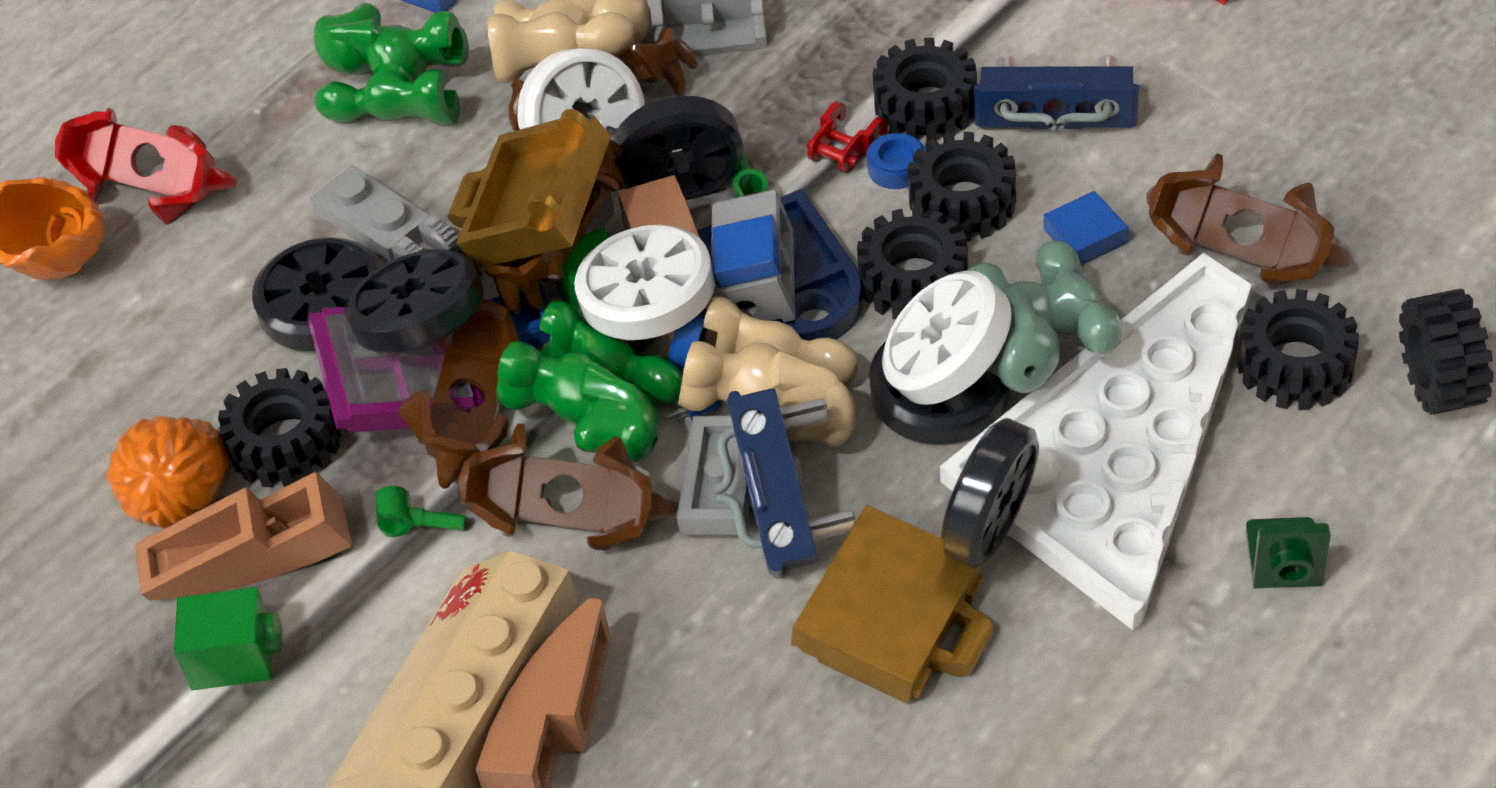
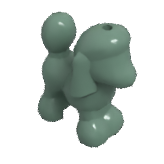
M1052 240L1043 244L1037 251L1035 265L1040 271L1042 284L1030 281H1019L1009 284L998 266L981 262L967 270L984 274L1008 297L1011 306L1009 332L1000 353L986 372L997 375L1005 386L1018 393H1031L1042 389L1044 384L1052 377L1060 359L1061 344L1057 336L1058 333L1078 334L1085 349L1100 355L1111 353L1121 341L1123 324L1112 305L1101 302L1100 295L1095 286L1083 276L1081 262L1076 250L1064 241Z

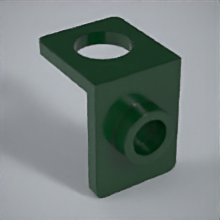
M1309 517L1248 520L1246 523V538L1253 589L1323 586L1331 536L1329 525L1326 523H1314V520Z

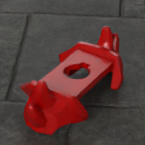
M107 108L105 112L94 111L62 123L55 139V158L87 188V194L95 203L97 202L105 179L169 195L159 197L148 196V205L151 211L167 225L184 210L194 205L195 202L207 198L211 191L234 188L238 184L237 179L230 173L215 166L214 157L206 150L205 143L188 127L169 126L165 133L168 136L117 124L115 111L111 108ZM151 144L158 150L160 157L165 158L163 170H157L153 175L145 177L137 170L136 155L142 146Z

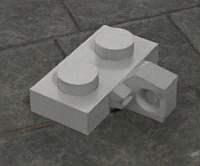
M693 416L677 513V522L681 535H738L732 508L726 503L718 504L714 491V485L720 484L724 478L717 442L720 435L726 429L733 427L731 416ZM734 436L727 443L733 469V482L727 491L723 493L734 496L740 502L747 526L750 506H753L736 437ZM792 456L801 493L803 494L804 475L800 457Z

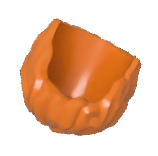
M46 177L2 181L0 183V264H3L6 268H13L16 272L34 279L55 280L70 277L79 272L83 264L87 263L100 250L99 244L103 241V236L106 233V228L103 224L105 215L99 211V206L89 198L85 190L74 185L70 186L66 181H58L54 178L48 179Z
M155 416L152 420L142 419L138 421L125 434L120 436L117 447L111 454L106 480L111 485L113 494L119 500L120 507L126 515L139 523L167 528L213 504L223 487L225 474L230 468V458L218 429L213 428L210 422L202 421L198 418L191 420L184 416L178 419L170 416Z

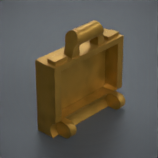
M566 109L561 114L560 119L499 135L487 167L478 172H470L463 176L447 217L453 225L461 228L456 244L478 268L559 250L573 245L611 135L594 114L592 118L587 120L581 112L574 109Z
M866 504L792 629L791 646H798L804 653L815 656L819 663L909 705L913 697L919 700L930 680L932 670L946 672L959 677L970 675L993 634L994 627L991 621L983 613L976 611L970 606L982 585L984 576L979 574L981 565L971 568L947 557L944 554L940 537ZM955 622L963 626L964 629L950 653L940 647Z

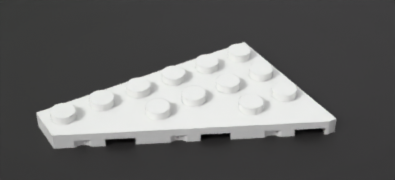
M1205 253L1201 254L1121 319L1123 324L1121 341L1111 353L1100 355L1084 349L1054 373L1042 389L1028 394L993 423L995 424L1004 418L1015 420L1035 429L1039 442V455L1035 472L1024 502L1008 535L1132 630L1143 622L1251 298V283ZM993 424L940 466V482L952 492L976 444Z

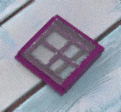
M345 307L322 308L320 313H309L308 324L336 429L347 428L348 432L408 429L410 426L399 414L398 409L413 394L423 390L430 391L431 410L445 351L432 345L398 353L371 351L362 347L356 341L345 318ZM457 384L449 391L451 399L457 404V410L470 413L471 408L484 403L480 389L472 384Z

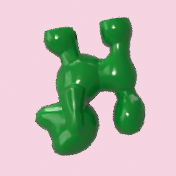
M363 3L347 13L335 16L324 15L316 21L313 36L315 49L319 58L331 70L343 75L373 73L366 86L361 89H356L351 85L336 81L322 85L315 94V106L322 116L337 123H350L367 114H371L381 120H397L411 116L428 119L438 125H450L457 122L460 102L456 90H443L446 77L443 71L437 69L426 71V68L432 65L461 66L468 59V38L453 12L442 10L432 14L425 22L423 28L418 30H411L400 25H381L379 10L376 6L368 3Z
M559 300L551 302L545 309L539 326V330L551 335L547 345L540 352L532 345L522 341H512L499 360L496 400L505 408L513 410L524 409L535 402L551 408L562 420L575 426L573 432L575 444L583 452H597L603 444L613 437H620L633 463H642L653 451L660 434V419L652 403L670 405L679 400L683 377L682 370L663 356H640L635 354L626 339L613 338L600 333L585 322L577 310L570 304Z

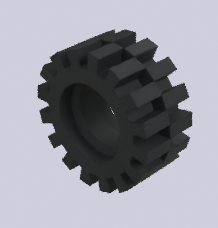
M924 38V45L916 46L915 39L905 41V50L902 51L897 45H894L888 49V57L881 55L877 60V68H873L872 74L875 115L887 120L890 134L906 131V134L918 138V134L926 135L927 142L932 138L936 140V133L942 132L947 134L953 132L955 136V126L961 130H965L969 126V117L974 118V86L977 85V71L973 57L968 59V51L960 47L953 52V42L943 40L941 46L938 47L935 46L934 38ZM920 87H935L940 89L930 93H917L911 91L913 89Z
M965 131L963 140H955L954 133L951 132L943 134V144H939L932 138L925 142L926 152L919 148L914 152L913 162H909L907 169L910 210H912V216L913 207L923 208L924 217L926 218L930 217L933 210L943 213L944 223L952 218L959 224V232L964 231L967 242L971 241V232L977 231L981 239L991 236V225L1000 231L1006 226V217L1012 218L1016 203L1015 160L1013 155L1008 156V148L1002 143L993 148L992 137L984 134L981 140L977 142L974 141V132ZM956 182H971L980 185V187L968 191H954L944 188Z
M913 207V216L904 217L902 209L893 210L892 221L890 222L881 215L874 219V229L866 226L861 233L862 241H858L857 244L858 270L861 288L863 289V298L867 304L874 302L875 311L881 315H884L889 308H892V319L895 320L905 306L925 287L947 275L967 271L969 268L967 237L964 231L959 232V224L952 218L944 223L943 213L933 210L929 218L924 217L923 208ZM912 258L933 262L932 265L919 270H903L893 266L897 262Z
M1460 288L1406 299V302H1403L1401 306L1403 313L1399 314V323L1403 328V331L1399 332L1400 343L1405 348V352L1402 353L1403 363L1408 364L1409 367L1407 377L1410 385H1415L1414 395L1418 402L1422 401V409L1425 412H1430V415L1487 403V398L1491 397L1492 394L1489 383H1492L1494 380V372L1488 367V362H1493L1492 352L1486 349L1485 340L1489 339L1486 327L1481 328L1480 326L1482 316L1478 307L1473 308V298L1470 294H1465V290Z
M1296 289L1295 299H1288L1285 290L1274 292L1273 304L1264 296L1256 301L1255 311L1249 308L1245 313L1240 329L1237 368L1239 374L1243 373L1242 382L1248 390L1257 386L1256 397L1266 402L1273 394L1277 396L1276 407L1287 409L1289 400H1298L1299 410H1310L1312 398H1316L1319 405L1323 407L1331 403L1332 393L1340 398L1346 392L1347 383L1352 382L1359 344V333H1356L1357 323L1353 316L1346 318L1347 308L1340 302L1332 308H1328L1329 296L1318 293L1316 300L1311 301L1307 300L1308 290ZM1285 342H1301L1315 347L1321 353L1309 357H1295L1280 352L1274 346Z
M287 368L276 369V378L268 379L266 371L255 374L258 384L251 387L244 380L236 386L240 397L228 394L223 402L226 410H219L218 421L220 427L218 428L234 468L238 473L242 472L244 479L252 484L259 477L262 487L273 488L275 478H280L283 487L294 483L293 475L301 473L304 478L314 472L312 469L314 464L325 469L331 463L328 452L335 454L338 452L340 444L337 437H341V429H336L326 389L324 390L323 384L318 378L314 377L310 380L305 371L297 369L292 379ZM286 419L301 420L293 429L281 435L259 436L264 429L275 422Z

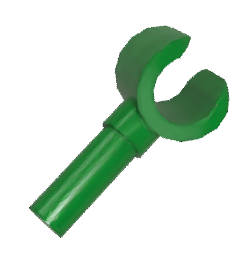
M743 150V158L736 171L737 175L733 180L734 198L743 197L750 192L761 193L768 191L766 175L760 170L750 169Z
M386 486L378 489L375 494L377 525L380 531L388 537L394 538L405 535L411 530L412 526L465 530L466 515L411 507V496L405 488Z

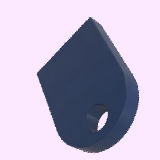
M802 189L780 197L794 229L795 320L784 322V324L791 326L801 339L810 341L827 337L837 340L852 328L862 309L860 275L855 264ZM712 225L697 230L700 239L706 245L711 258ZM749 301L736 303L739 308H749L755 305ZM817 309L829 313L826 317L817 321H808L800 318V315L809 310ZM782 319L773 320V321H779V322H782V323H783V320H782Z

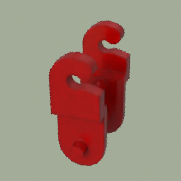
M835 101L820 117L821 128L807 142V156L812 161H817L821 156L838 162L839 171L848 173L853 166H856L862 155L867 156L868 147L874 140L879 138L878 135H886L888 122L886 119L876 117L866 130H859L854 137L837 131L836 119L842 121L845 118L846 106L841 102ZM834 140L848 144L844 150L830 146Z

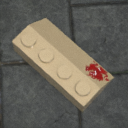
M511 550L463 569L328 784L329 787L481 788L476 767L489 729L508 691L533 654L553 631L578 608L569 569Z

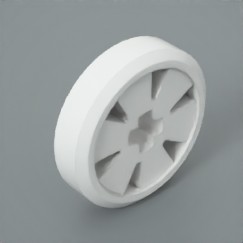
M565 49L543 59L528 75L518 100L519 129H524L560 119L564 110L573 109L572 105L575 101L590 102L592 109L587 114L591 118L594 114L611 135L610 139L612 140L619 125L631 113L645 105L644 97L632 71L615 56L596 49Z
M646 225L622 231L598 244L581 262L574 284L582 313L586 321L594 329L613 338L640 340L670 333L693 320L710 301L715 288V277L708 249L699 237L690 231L676 226Z
M976 271L956 272L925 287L905 306L889 332L882 358L883 372L888 382L910 401L923 405L943 402L969 388L990 368L1004 345L1011 324V306L1008 297L989 278Z

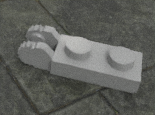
M354 165L350 166L310 197L314 212L319 217L370 249L386 262L410 253L424 251L418 245L421 242H424L433 249L449 250L458 240L454 231L445 222L443 223L434 215L430 216Z

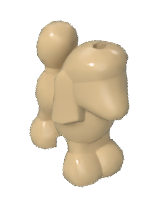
M503 0L494 4V15L487 17V29L497 82H514L526 70L535 68L546 57L565 49H596L621 59L619 56L626 53L631 44H640L647 37L651 22V12L647 0H548L538 7L525 9L513 0Z
M713 296L709 302L703 328L707 329L704 341H693L687 354L678 405L688 411H702L713 405L717 400L727 402L726 399H728V395L732 391H737L742 396L770 388L776 389L780 408L823 398L828 406L826 409L829 410V419L787 430L788 441L818 442L831 448L842 446L849 439L857 417L854 397L845 385L854 379L858 370V356L853 349L842 341L829 337L810 341L801 339L799 334L787 324L779 321L760 320L742 312L730 299L722 296Z

